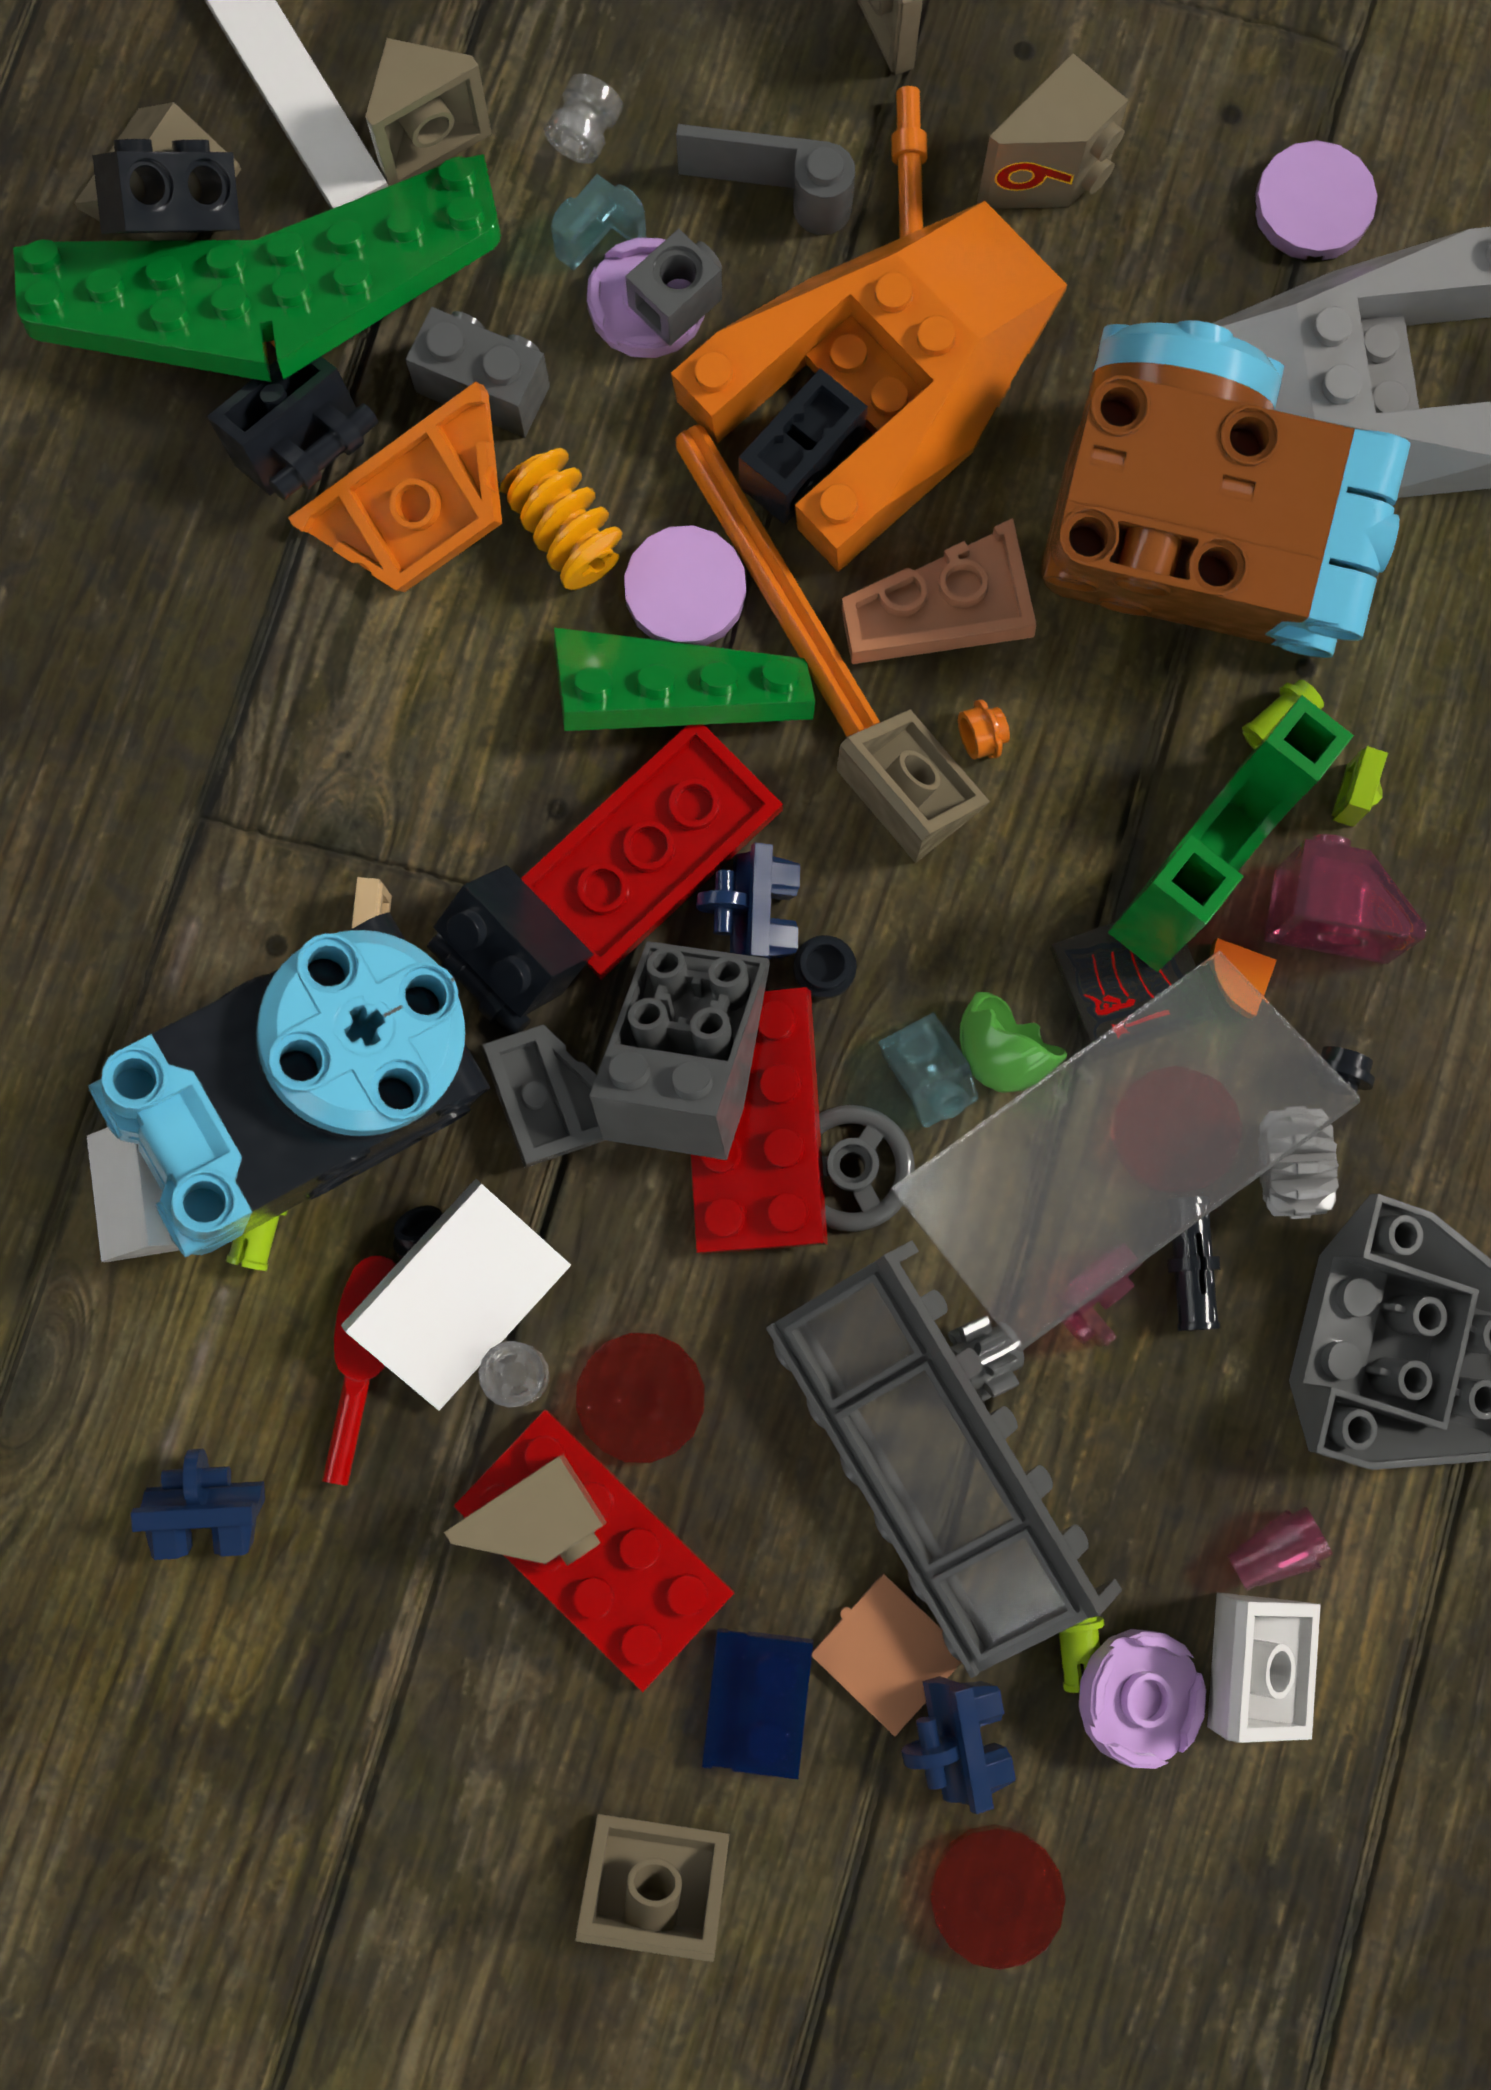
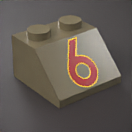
M1073 53L990 135L977 202L986 201L993 209L1070 207L1085 191L1090 194L1095 193L1106 182L1114 169L1115 164L1111 161L1113 151L1125 133L1124 129L1121 128L1128 99Z

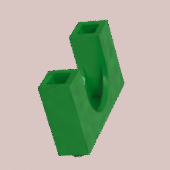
M1301 695L1245 759L1108 933L1156 972L1162 969L1207 925L1244 877L1238 872L1283 817L1321 779L1354 735Z

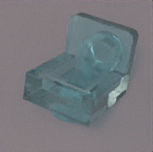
M596 174L575 199L573 197L566 199L559 206L553 217L551 231L556 258L572 270H575L611 228L627 240L638 237L646 238L645 213L639 198L627 187L621 184L614 187L600 175Z
M934 1012L878 1042L884 1059L911 1098L917 1118L923 1127L927 1128L943 1119L953 1118L960 1114L967 1106L978 1100V1093L970 1065Z

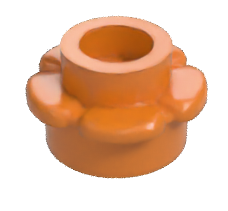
M979 699L974 702V708L959 713V732L969 756L974 760L988 756L990 759L999 758L1002 754L1003 744L1008 743L1010 740L1009 726L1003 711L999 707L988 709V704L984 700Z

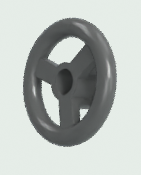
M842 1105L819 1113L821 1135L827 1130L843 1124L866 1126L859 1138L841 1140L831 1149L828 1156H822L823 1177H829L837 1187L843 1190L852 1191L861 1209V1212L848 1213L835 1210L825 1204L827 1227L839 1231L857 1232L872 1229L885 1223L901 1209L913 1186L915 1162L907 1137L893 1120L869 1107ZM882 1138H884L893 1152L896 1173L892 1188L880 1202L871 1183L879 1169V1158L875 1149ZM847 1156H855L863 1163L864 1171L858 1177H847L840 1169V1161Z

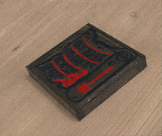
M1116 921L1052 944L1050 947L1051 953L1095 1064L1212 1023L1217 1019L1187 944L1158 972L1108 933Z

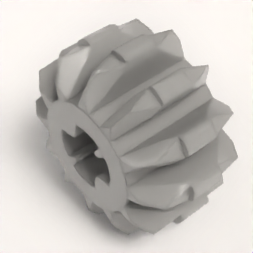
M1306 1108L1285 1109V1112L1269 1113L1260 1126V1139L1258 1140L1260 1183L1263 1188V1200L1266 1202L1267 1208L1273 1216H1289L1290 1219L1311 1218V1215L1326 1214L1336 1202V1190L1339 1187L1337 1180V1169L1339 1167L1336 1157L1337 1144L1333 1138V1126L1322 1110L1306 1111Z

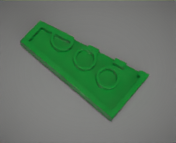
M554 627V650L564 731L812 720L814 717L815 697L808 665L804 658Z

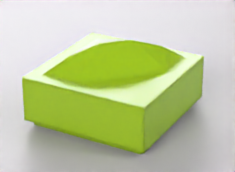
M1366 746L1347 764L1331 815L1334 816L1333 821L1354 827L1383 798L1380 778L1388 755L1387 752Z

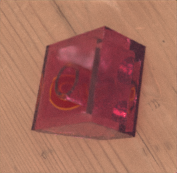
M1319 834L1314 835L1312 840L1305 839L1275 869L1264 937L1265 942L1388 964L1425 939L1426 924L1371 850L1351 847V841L1345 837Z

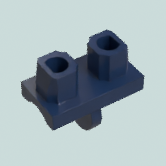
M755 842L751 845V851L739 853L733 857V871H716L715 890L698 893L696 908L699 911L714 914V934L730 935V953L769 959L786 958L796 953L798 949V926L796 921L770 918L771 898L790 900L797 896L800 887V864L774 857L773 845Z
M203 1448L189 1449L184 1458L183 1469L162 1470V1487L146 1488L140 1508H133L131 1511L132 1532L145 1531L154 1560L178 1559L188 1555L193 1546L191 1529L212 1528L214 1554L220 1556L245 1555L249 1552L254 1542L256 1518L266 1500L264 1481L231 1483V1469L229 1466L209 1467L208 1457Z
M941 1676L922 1681L928 1716L916 1720L919 1740L911 1742L902 1748L904 1765L911 1769H924L928 1789L941 1788L944 1801L968 1804L970 1812L974 1814L994 1809L992 1793L1012 1784L1016 1780L1012 1756L1007 1748L995 1742L983 1746L980 1727L1002 1719L1004 1709L1000 1689L983 1681L959 1683Z

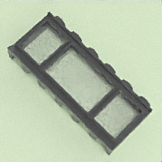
M913 1240L883 1255L860 1271L769 1325L766 1329L774 1341V1351L778 1360L787 1370L792 1372L807 1397V1406L812 1418L819 1426L826 1430L838 1450L841 1465L846 1476L852 1483L859 1486L872 1508L877 1529L886 1541L893 1544L907 1568L912 1589L921 1600L927 1602L941 1626L946 1647L953 1657L962 1662L970 1678H973L981 1671L1088 1618L1100 1616L1122 1589L1116 1579L1095 1589L1077 1561L1089 1547L1084 1531L1074 1524L1060 1532L1041 1500L1053 1488L1050 1474L1041 1465L1024 1472L1005 1440L1018 1428L1014 1414L1006 1406H1002L992 1413L988 1412L970 1382V1379L983 1369L978 1354L973 1349L966 1348L954 1355L935 1323L936 1319L948 1312L945 1299L936 1290H932L920 1297L902 1268L901 1262L919 1252Z

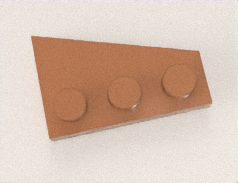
M1013 518L995 526L993 534L967 545L963 541L944 550L942 558L916 570L907 567L842 598V615L852 665L1033 638L1037 625Z

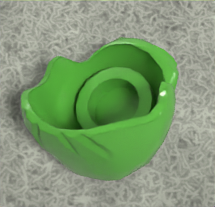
M976 992L962 1014L960 1042L964 1060L970 1073L979 1082L997 1092L1023 1091L1039 1083L1067 1057V1053L1063 1048L1049 1045L1042 1041L1040 1026L1037 1023L1016 1024L1008 1004L990 992Z

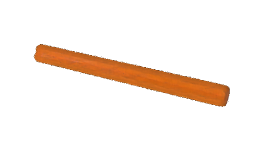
M694 425L688 430L682 431L676 437L677 451L799 657L806 660L809 674L845 735L848 737L878 724L879 719L705 427Z

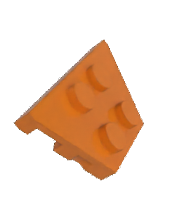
M475 381L289 516L288 519L291 524L297 529L316 537L332 547V551L351 563L359 564L370 571L372 576L394 590L406 592L502 524L489 393L484 385Z

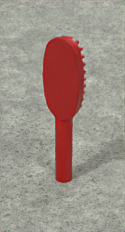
M370 1256L361 1260L354 1267L344 1287L338 1307L334 1331V1358L338 1369L345 1376L323 1482L348 1486L370 1379L376 1377L385 1368L382 1362L348 1335L341 1326L397 1265L393 1260L384 1256Z

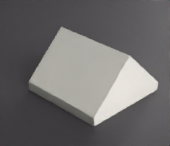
M108 1127L87 1135L101 1262L179 1251L178 1247L171 1241L170 1234L155 1204L160 1202L163 1192L138 1150L139 1145L117 1139Z
M1217 1592L1208 1728L1224 1739L1238 1743L1312 1739L1321 1604Z

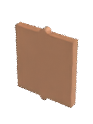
M882 1573L851 1608L845 1606L840 1610L841 1620L812 1650L810 1655L888 1731L896 1736L926 1703L922 1681L939 1676L948 1678L962 1662L953 1657L946 1647L942 1628Z

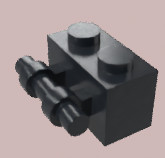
M322 356L284 380L277 360L269 365L271 382L252 379L207 416L235 467L267 494L272 495L275 492L283 500L288 499L301 487L309 490L322 479L320 471L343 452L347 455L354 453L364 444L363 436L379 423L376 415L366 404L362 403L356 408L338 369Z
M508 865L464 884L433 926L438 934L427 945V948L441 962L440 967L446 969L455 979V982L460 981L481 1003L478 1011L491 1024L498 1021L510 1035L522 1032L529 1025L531 1019L527 1014L561 996L594 955Z

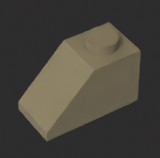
M562 1455L444 1533L450 1543L454 1545L543 1564L560 1555L565 1564L569 1565L601 1543L594 1531L607 1522L565 1455Z

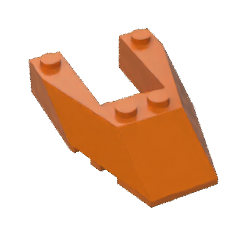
M983 201L811 277L719 330L671 372L676 399L699 425L705 427L710 437L717 444L806 365L814 373L821 368L868 406L865 426L873 435L795 504L798 530L839 572L974 452L982 432L996 408H999L1025 357L1032 351L1063 297L1067 284L986 201Z

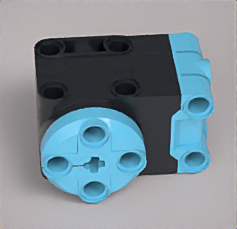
M390 912L377 915L350 931L334 934L325 933L313 937L290 956L278 970L255 977L224 994L217 1001L118 1050L108 1058L103 1067L102 1078L88 1085L109 1130L117 1139L139 1145L138 1150L163 1192L160 1202L155 1204L158 1213L170 1234L171 1241L178 1247L185 1258L189 1255H204L213 1252L305 1200L310 1201L329 1192L442 1130L468 1114L473 1103L482 1094L491 1089L465 1044L464 1016L458 998V988L455 979L425 952L405 940Z

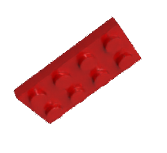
M687 725L531 868L521 880L594 954L587 962V965L602 980L704 885L716 871L720 870L783 811V804L705 725Z
M807 987L771 990L764 993L745 1105L727 1160L691 1154L696 1253L710 1254L828 1245L811 991Z
M545 1409L459 1499L454 1507L466 1518L558 1456L565 1455L607 1522L594 1531L601 1543L569 1565L565 1564L560 1555L546 1564L506 1555L503 1556L626 1677L644 1692L732 1597L734 1590L562 1423Z

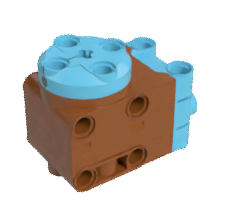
M1191 320L1180 321L1177 324L1139 323L1133 325H1107L1102 331L1082 419L1070 444L1042 560L1041 575L1043 581L1057 595L1100 605L1112 611L1129 615L1149 616L1267 643L1301 655L1319 658L1333 657L1337 639L1358 641L1363 638L1377 582L1375 577L1378 576L1379 572L1382 573L1386 569L1398 535L1400 518L1399 515L1393 514L1395 509L1393 505H1396L1411 443L1407 439L1391 433L1359 430L1276 411L1284 365L1277 360L1267 357L1257 347L1233 337V334L1228 329L1219 325Z

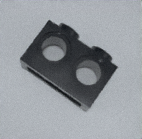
M151 139L113 140L115 152L92 155L101 234L202 233L240 230L233 152H210L209 140L172 141L173 152H154ZM133 171L140 175L145 185V195L141 202L134 197L130 188V178ZM191 172L198 177L201 183L202 191L198 201L193 198L188 187V179Z
M820 368L739 456V486L752 499L786 525L796 514L795 504L838 467L864 439L868 406Z

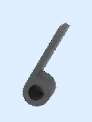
M678 124L676 138L679 175L794 188V216L802 228L816 235H831L841 230L848 223L852 213L855 163L850 153L840 145L826 141Z

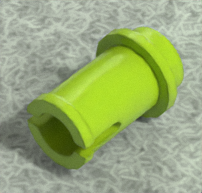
M1299 679L1294 684L1285 683L1280 687L1279 692L1281 696L1250 723H1246L1242 727L1243 736L1250 746L1255 749L1301 695L1322 709L1324 702L1313 686Z
M288 1210L280 1215H287ZM280 1215L234 1239L230 1252L226 1257V1262L234 1265L241 1263L242 1267L267 1271L268 1259Z
M1103 1617L1088 1618L1059 1633L1064 1691L1080 1693L1081 1664L1084 1665L1085 1670L1091 1655L1100 1647L1098 1629L1105 1626Z

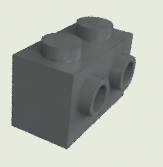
M431 307L406 358L416 393L445 404L476 381L484 385L489 393L492 425L524 438L550 387L544 353L540 352L534 343L515 334H510L507 338L485 329L474 317L459 311H454L450 315Z

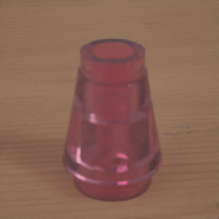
M1304 1507L1294 1513H1291L1289 1508L1240 1545L1239 1549L1228 1554V1557L1248 1591L1258 1585L1263 1586L1321 1569L1319 1562L1332 1556L1333 1553L1307 1507Z

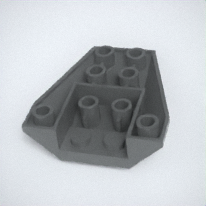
M1370 1194L1320 1254L1289 1378L1299 1419L1310 1452L1371 1470L1491 1461V1259L1433 1212L1381 1194Z

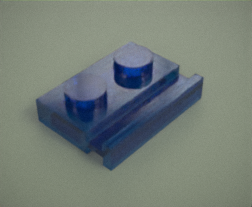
M718 1628L702 1763L703 1768L721 1767L732 1769L735 1772L799 1779L813 1639L750 1631L745 1633Z

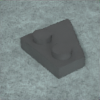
M540 1025L483 1044L482 1053L524 1168L605 1141L603 1140L589 1097L597 1075L585 1063L576 1061L566 1051V1045L546 1026Z

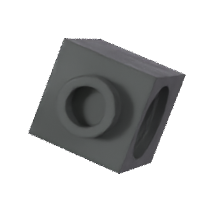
M679 228L625 276L628 306L669 346L675 343L722 300V265L720 260L708 245L702 241L694 243ZM675 279H684L692 283L683 289H673L666 285Z

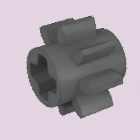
M984 1315L948 1332L947 1335L953 1344L950 1348L954 1355L966 1348H971L978 1354L982 1362V1371L970 1379L982 1402L1019 1385L1013 1372L1023 1366L1024 1352L1018 1337L1007 1325L997 1324L991 1327L988 1317Z

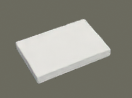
M475 1179L341 1326L348 1335L440 1411L567 1271L571 1264L483 1184Z

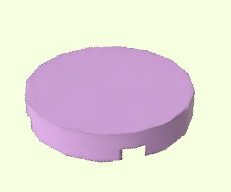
M1317 140L1293 144L1275 155L1263 171L1255 195L1257 205L1255 214L1258 227L1271 245L1290 257L1306 260L1308 256H1323L1322 260L1337 258L1357 245L1374 218L1377 193L1373 176L1358 156L1340 145Z
M638 237L615 245L605 253V259L599 263L597 269L594 267L588 278L587 306L595 331L611 348L631 357L657 358L678 351L695 337L705 317L704 315L675 343L669 346L628 306L625 276L665 241L661 238ZM675 279L666 285L673 289H683L692 283L684 279Z
M693 525L668 527L647 537L632 554L624 575L627 608L636 626L653 640L706 646L724 637L739 620L746 597L745 569L734 547L717 533Z
M1129 1629L1109 1637L1091 1655L1080 1682L1079 1710L1085 1732L1101 1753L1132 1768L1156 1769L1170 1763L1165 1760L1172 1758L1177 1751L1184 1753L1195 1741L1205 1716L1206 1688L1202 1674L1196 1672L1194 1663L1189 1658L1194 1657L1184 1644L1164 1633Z

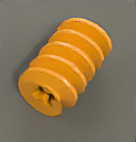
M557 448L532 456L517 465L505 476L499 491L507 494L510 508L521 514L520 520L525 530L534 533L533 539L538 549L548 552L546 556L548 564L552 569L561 572L560 579L566 589L575 590L596 582L616 565L619 554L615 553L612 548L622 538V531L619 527L615 526L599 531L609 518V512L604 507H597L586 512V509L591 506L595 499V492L589 487L573 492L582 480V473L578 468L574 467L561 471L569 460V454L565 449Z

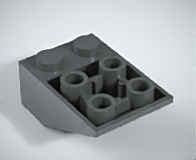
M646 942L589 1095L603 1140L727 1160L745 1105L770 965L769 958Z

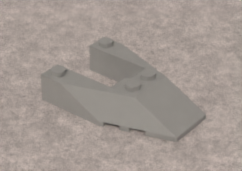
M1491 227L1467 229L1329 272L1212 323L1228 329L1233 334V337L1257 347L1267 357L1277 360L1284 365L1276 411L1359 430L1391 433L1407 439L1411 445L1397 498L1491 489V402L1419 409L1406 330L1408 325L1491 317Z

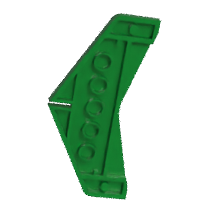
M482 154L466 158H450L436 168L256 240L52 241L41 239L28 245L13 247L17 313L27 334L37 341L271 382L266 342L274 340L277 362L284 380L487 254L498 245L501 239V231L485 156Z

